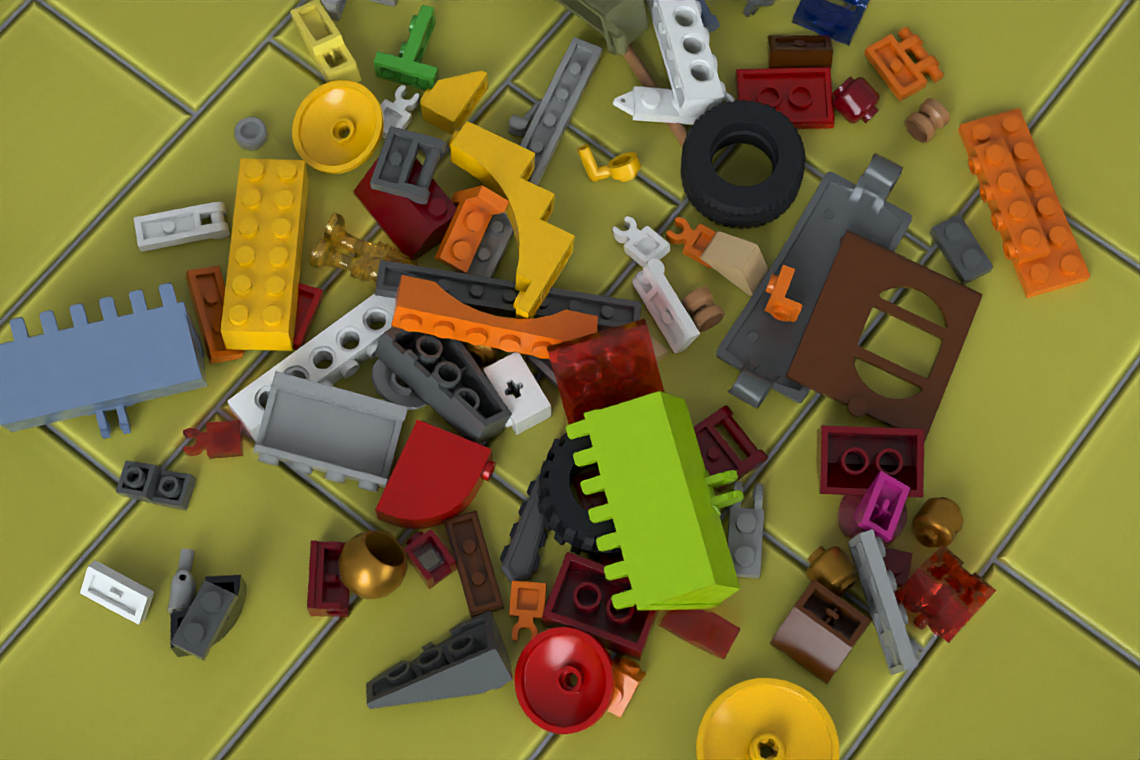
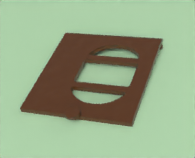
M846 230L845 235L840 238V247L785 377L847 406V412L853 417L859 418L867 415L892 428L924 429V441H926L980 304L982 293ZM901 287L911 288L925 294L941 311L946 328L882 299L880 294L886 290ZM873 307L941 339L942 342L928 378L858 346V341ZM854 358L919 387L920 392L912 397L893 399L877 394L860 378L854 364Z

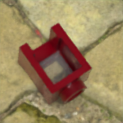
M432 529L426 533L420 531L414 534L406 542L407 546L403 548L406 558L429 589L457 570L456 560Z

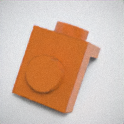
M786 265L782 266L778 275L772 273L765 292L769 293L770 297L764 311L771 313L777 320L796 322L803 305L785 298L795 269Z
M615 657L612 660L615 672V690L608 711L621 718L646 673L640 670L639 664L626 657Z

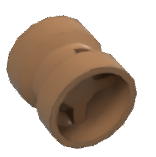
M928 98L920 105L919 112L912 113L905 120V127L916 140L921 143H927L935 136L937 129L943 128L949 122L950 116L941 103L935 99Z
M707 286L692 291L681 301L687 313L692 316V321L699 332H704L714 327L725 317L722 308L713 302V294Z

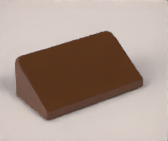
M768 36L769 68L831 67L832 69L833 48L830 36Z

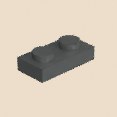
M960 214L931 228L930 234L963 285L991 272L993 265Z
M204 580L170 642L172 646L204 661L238 599L236 594Z

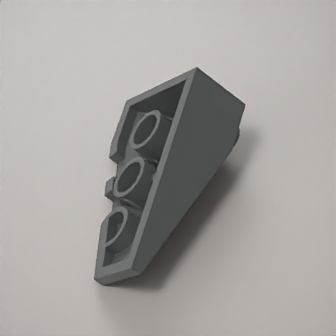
M491 610L459 623L449 630L452 636L435 646L432 642L422 647L424 652L410 663L408 661H400L366 683V702L369 709L482 694L491 689L501 688L507 682L512 681L510 658Z

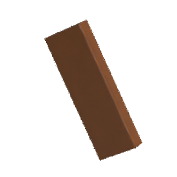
M477 510L445 519L446 531L454 559L456 560L457 570L471 618L489 610L491 612L503 610V600Z

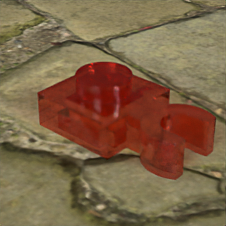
M240 420L206 423L207 432H200L195 428L183 430L185 438L197 439L195 445L183 447V451L187 456H197L203 450H207L209 459L243 456V429Z

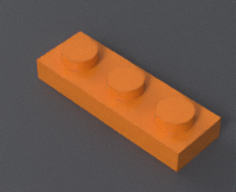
M214 266L187 270L185 277L209 363L242 359L244 351L226 349L221 334L225 284L220 267Z

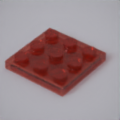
M645 318L547 346L568 424L585 420L584 413L604 409L658 391L664 392Z

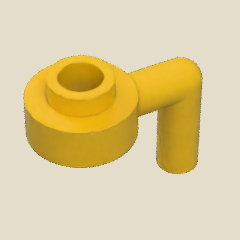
M588 144L577 148L586 173L593 182L609 177L621 182L630 181L638 175V171L642 167L635 152L618 155L610 160L607 165L598 167Z

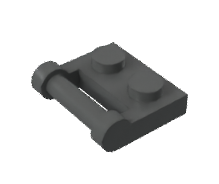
M390 126L370 182L371 189L409 198L418 204H427L430 196L428 189L439 157L444 155L447 146L446 142L439 138ZM419 148L424 149L428 152L417 184H409L408 180Z

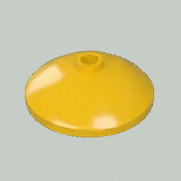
M336 80L317 87L302 101L293 120L292 138L297 153L309 166L324 173H345L359 167L372 156L381 141L384 130V114L381 104L369 89L354 81ZM347 130H350L349 135L346 138H343V134Z

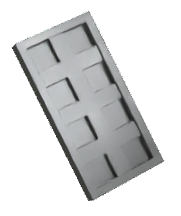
M873 530L859 533L847 543L853 562L857 565V574L890 675L918 667L916 659L920 658L919 650L915 640L908 637L905 625H908V617L903 605L897 604L893 592L897 590V584L892 571L886 570L882 558L886 556L882 539L879 536L875 537Z

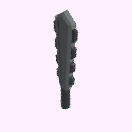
M554 439L553 444H559L560 439ZM540 474L535 481L529 484L527 489L529 499L522 502L518 512L521 519L513 524L509 534L512 541L510 545L504 547L500 557L502 562L501 570L511 585L512 581L531 579L532 573L538 571L541 560L538 551L544 547L547 533L544 530V515L539 513L537 505V489Z

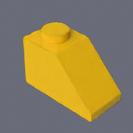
M477 71L438 80L432 89L428 88L424 92L420 100L423 119L451 135L455 130L459 131L488 90L487 73Z

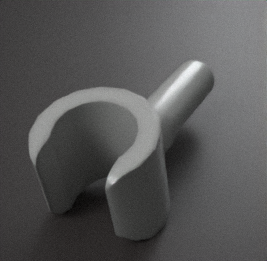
M538 100L524 117L513 114L509 121L510 128L508 132L524 137L541 101Z

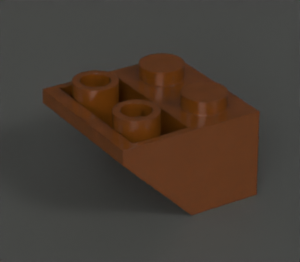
M813 579L772 638L770 644L822 682L828 684L872 620Z

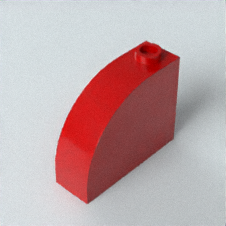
M417 419L375 508L377 518L397 527L426 529L442 525L445 519L458 516L474 500L483 481H489L496 466V462L493 461L492 449Z

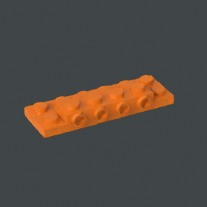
M1020 108L960 124L958 132L969 156L968 166L970 172L978 178L981 199L984 203H988L990 207L993 228L1001 234L1004 255L1008 260L1011 259L1026 298L1088 281L1090 273Z

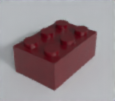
M566 552L542 614V626L550 629L572 627L583 630L594 636L605 649L641 661L659 610H638L637 605L616 609L612 602V596L632 590L629 576L608 580L604 572L605 565Z

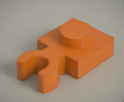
M676 217L674 225L683 232L675 234L668 230L666 239L674 245L684 244L682 254L711 269L712 267L700 257L716 232L700 223L693 230L684 218Z
M512 581L509 616L519 617L518 622L512 628L511 635L514 642H518L519 632L525 628L531 631V639L539 634L534 624V619H542L546 605L547 583Z

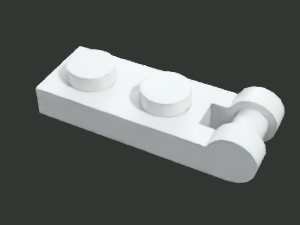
M212 202L134 217L140 252L210 238L224 239L228 237L230 229L229 224L224 220V216L227 214L225 204L223 202ZM210 218L212 223L202 225V219Z
M651 258L644 265L643 271H639L635 275L632 283L676 354L685 351L700 333L663 274L665 271L663 263L658 259Z

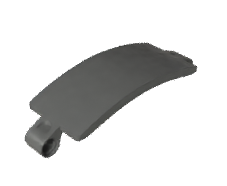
M874 153L867 169L859 177L857 185L834 172H827L769 271L716 351L718 359L741 371L732 388L728 390V393L756 409L759 408L771 389L796 403L804 401L811 389L785 376L840 247V238L845 235L846 230H849L895 252L911 224V214L886 201L902 173V166ZM783 265L795 269L785 298L803 305L796 322L777 320L771 313L764 311L770 294L765 292L772 273L778 275Z

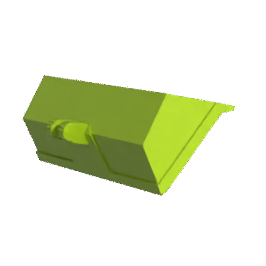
M658 391L604 409L584 413L585 420L567 425L566 432L570 439L590 435L593 446L573 454L576 466L581 467L597 463L600 471L599 476L581 482L583 493L589 495L605 491L608 504L589 509L590 520L593 523L613 519L616 529L614 533L598 537L596 539L597 547L602 552L621 547L624 561L605 566V576L608 580L629 576L632 590L612 596V602L616 609L637 605L638 610L715 609L722 605L721 602L741 589L720 520L721 513L719 509L742 501L744 495L741 490H734L715 496L714 488L733 483L737 480L738 475L735 470L709 476L708 470L705 469L685 399Z

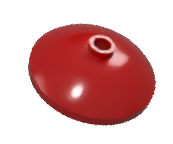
M572 627L548 629L531 639L518 658L514 675L516 696L524 713L540 728L556 734H573L584 731L596 724L604 716L611 704L615 690L613 663L604 646L591 634ZM573 673L578 679L575 686L570 682V676Z

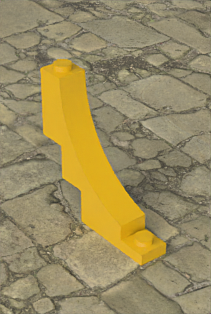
M466 121L461 130H455L450 138L448 147L451 148V162L469 172L488 189L509 201L505 212L514 230L519 257L515 290L519 291V294L513 304V308L516 309L515 319L534 318L573 253L575 235L547 223L554 211L555 194L528 181L534 172L535 153Z

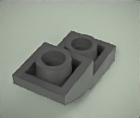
M126 460L116 493L140 501L187 511L196 478L191 474L161 470L153 464Z

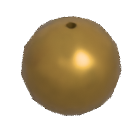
M380 531L360 532L345 543L338 560L340 578L344 585L352 593L365 599H377L388 596L401 586L407 571L406 555L402 546L393 537Z

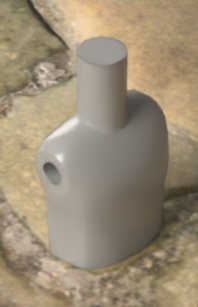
M181 549L178 570L171 582L167 609L169 613L186 609L195 599L197 585L191 574L194 550Z

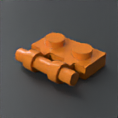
M908 27L899 31L898 36L902 40L900 43L890 34L865 48L864 52L865 57L899 102L926 87L928 81L923 75H929L933 82L939 81L944 76L938 67V60L935 56H930L922 46L923 41L918 34H913ZM907 53H912L918 63L914 64Z

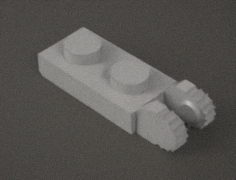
M734 482L733 491L741 490L743 492L742 482ZM756 483L752 496L754 500L753 509L740 508L741 501L732 504V507L729 509L727 544L737 577L759 579L764 510L762 509L763 484Z

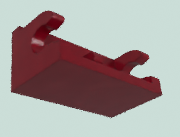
M311 540L307 596V609L310 616L349 617L350 590L340 578L338 565L340 554L345 545L344 542H324L318 540Z

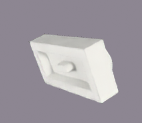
M95 560L87 568L80 594L139 625L147 617L154 591Z

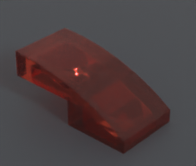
M703 609L667 610L659 624L660 627L682 640L721 659H725L740 631L739 627L713 611L706 612Z

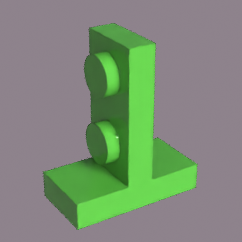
M421 5L418 16L413 15L409 25V33L411 34L408 42L403 41L399 57L377 51L373 61L376 77L424 91L434 87L439 80L438 68L421 63L436 24L433 7Z

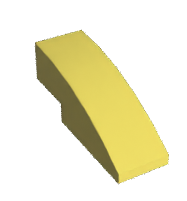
M313 0L290 11L308 50L327 83L336 80L354 82L362 80L356 61L345 46L341 33L319 0Z

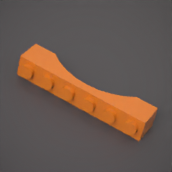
M402 275L395 297L391 327L401 328L410 332L430 334L439 338L459 340L473 345L502 349L506 352L531 355L540 359L565 362L574 366L588 367L596 348L598 316L565 309L556 314L539 318L514 319L498 317L463 304L434 281Z

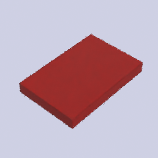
M831 67L736 69L737 100H747V102L752 100L756 103L761 102L762 105H770L769 107H774L777 109V112L780 111L784 116H787L797 129L834 128Z

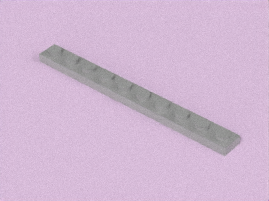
M573 37L520 144L521 147L535 153L534 172L528 181L537 186L602 56L601 47ZM506 212L492 215L471 265L465 274L489 278L494 277L514 236V230Z

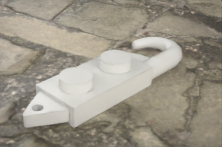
M634 86L632 91L615 98L613 101L614 106L632 115L633 120L694 125L696 119H699V116L680 118L672 89ZM726 92L725 101L734 102L735 99Z

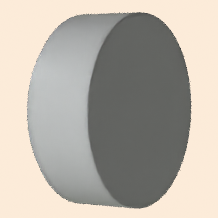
M246 117L240 120L234 130L237 143L245 150L261 148L268 138L265 124L256 117Z

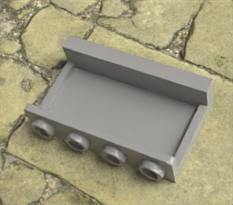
M275 371L253 454L259 455L258 461L278 466L279 461L293 464L291 469L300 473L311 475L312 470L326 473L325 479L345 483V479L359 482L358 488L378 492L379 487L385 488L388 483L390 468L408 407Z

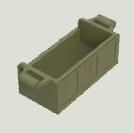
M556 0L604 35L608 51L613 55L626 54L628 52L627 46L649 28L643 0Z

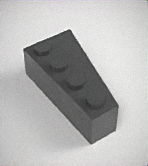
M396 327L384 332L374 354L465 439L480 444L502 432L512 413L461 341L439 338L415 331L410 332Z

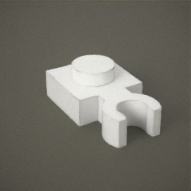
M401 85L396 90V100L394 103L385 99L381 104L384 114L382 137L385 139L390 126L406 130L413 120L412 114L408 111L415 110L420 104V96L417 93L410 100L403 99L406 95V87L404 85Z
M629 216L624 218L625 226L629 230L621 231L616 226L612 228L614 239L619 243H623L624 252L642 267H644L649 259L655 258L660 260L670 252V244L649 226L644 227L641 231L638 230L636 221Z

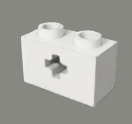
M514 352L483 369L484 375L512 413L505 425L506 428L511 426L515 434L518 435L551 417V405L520 353ZM513 391L516 395L520 394V397L515 398L514 395H509V392Z

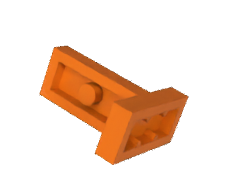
M483 185L454 192L451 198L452 203L457 209L434 259L458 273H467L492 215L504 213L509 203L508 200Z

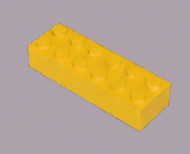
M240 158L221 322V334L226 349L293 351L299 291L298 284L300 281L309 177L305 160Z

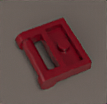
M728 405L723 406L693 428L705 469L708 470L709 476L735 470L738 475L737 480H739L750 471L760 467L769 457L763 449L758 450L732 417L734 413ZM722 425L748 458L741 461L715 427ZM733 483L717 487L719 492H722Z

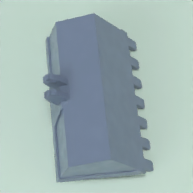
M164 283L159 286L163 306L148 309L144 293L141 289L131 291L129 298L133 313L118 316L113 297L101 298L99 304L104 320L92 323L88 322L84 305L82 303L73 304L69 310L74 327L62 330L58 328L54 312L52 310L43 311L39 316L44 334L29 337L23 317L11 319L9 323L14 341L0 344V425L10 432H16L75 417L95 414L102 438L106 439L111 437V426L107 419V411L117 410L120 429L124 434L131 433V424L126 407L143 401L207 387L203 345L184 301L177 303L172 283Z

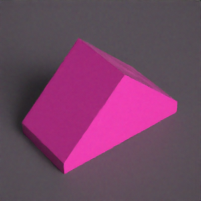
M880 471L853 513L857 525L867 531L873 530L875 536H879L887 543L890 542L910 487Z

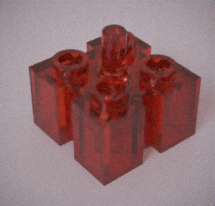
M943 544L917 568L895 596L902 601L903 606L908 611L914 614L919 613L913 620L914 625L918 629L923 630L928 625L935 635L942 637L949 643L977 614L996 590L976 572L973 575L962 566L964 562Z

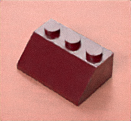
M417 158L408 183L412 185L417 184L423 167ZM377 159L353 193L408 263L411 264L442 242L457 207L433 178L428 189L430 196L427 204H418L409 198L371 189L370 182L378 162Z
M821 425L817 430L816 462L819 494L864 496L877 474L883 471L910 487L907 497L923 498L924 429Z

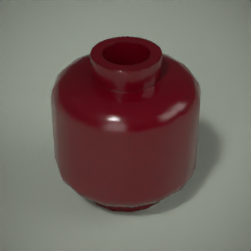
M850 76L832 93L835 96L833 107L850 124L857 123L859 120L867 123L879 111L875 105L879 102L880 95L863 77L853 79Z

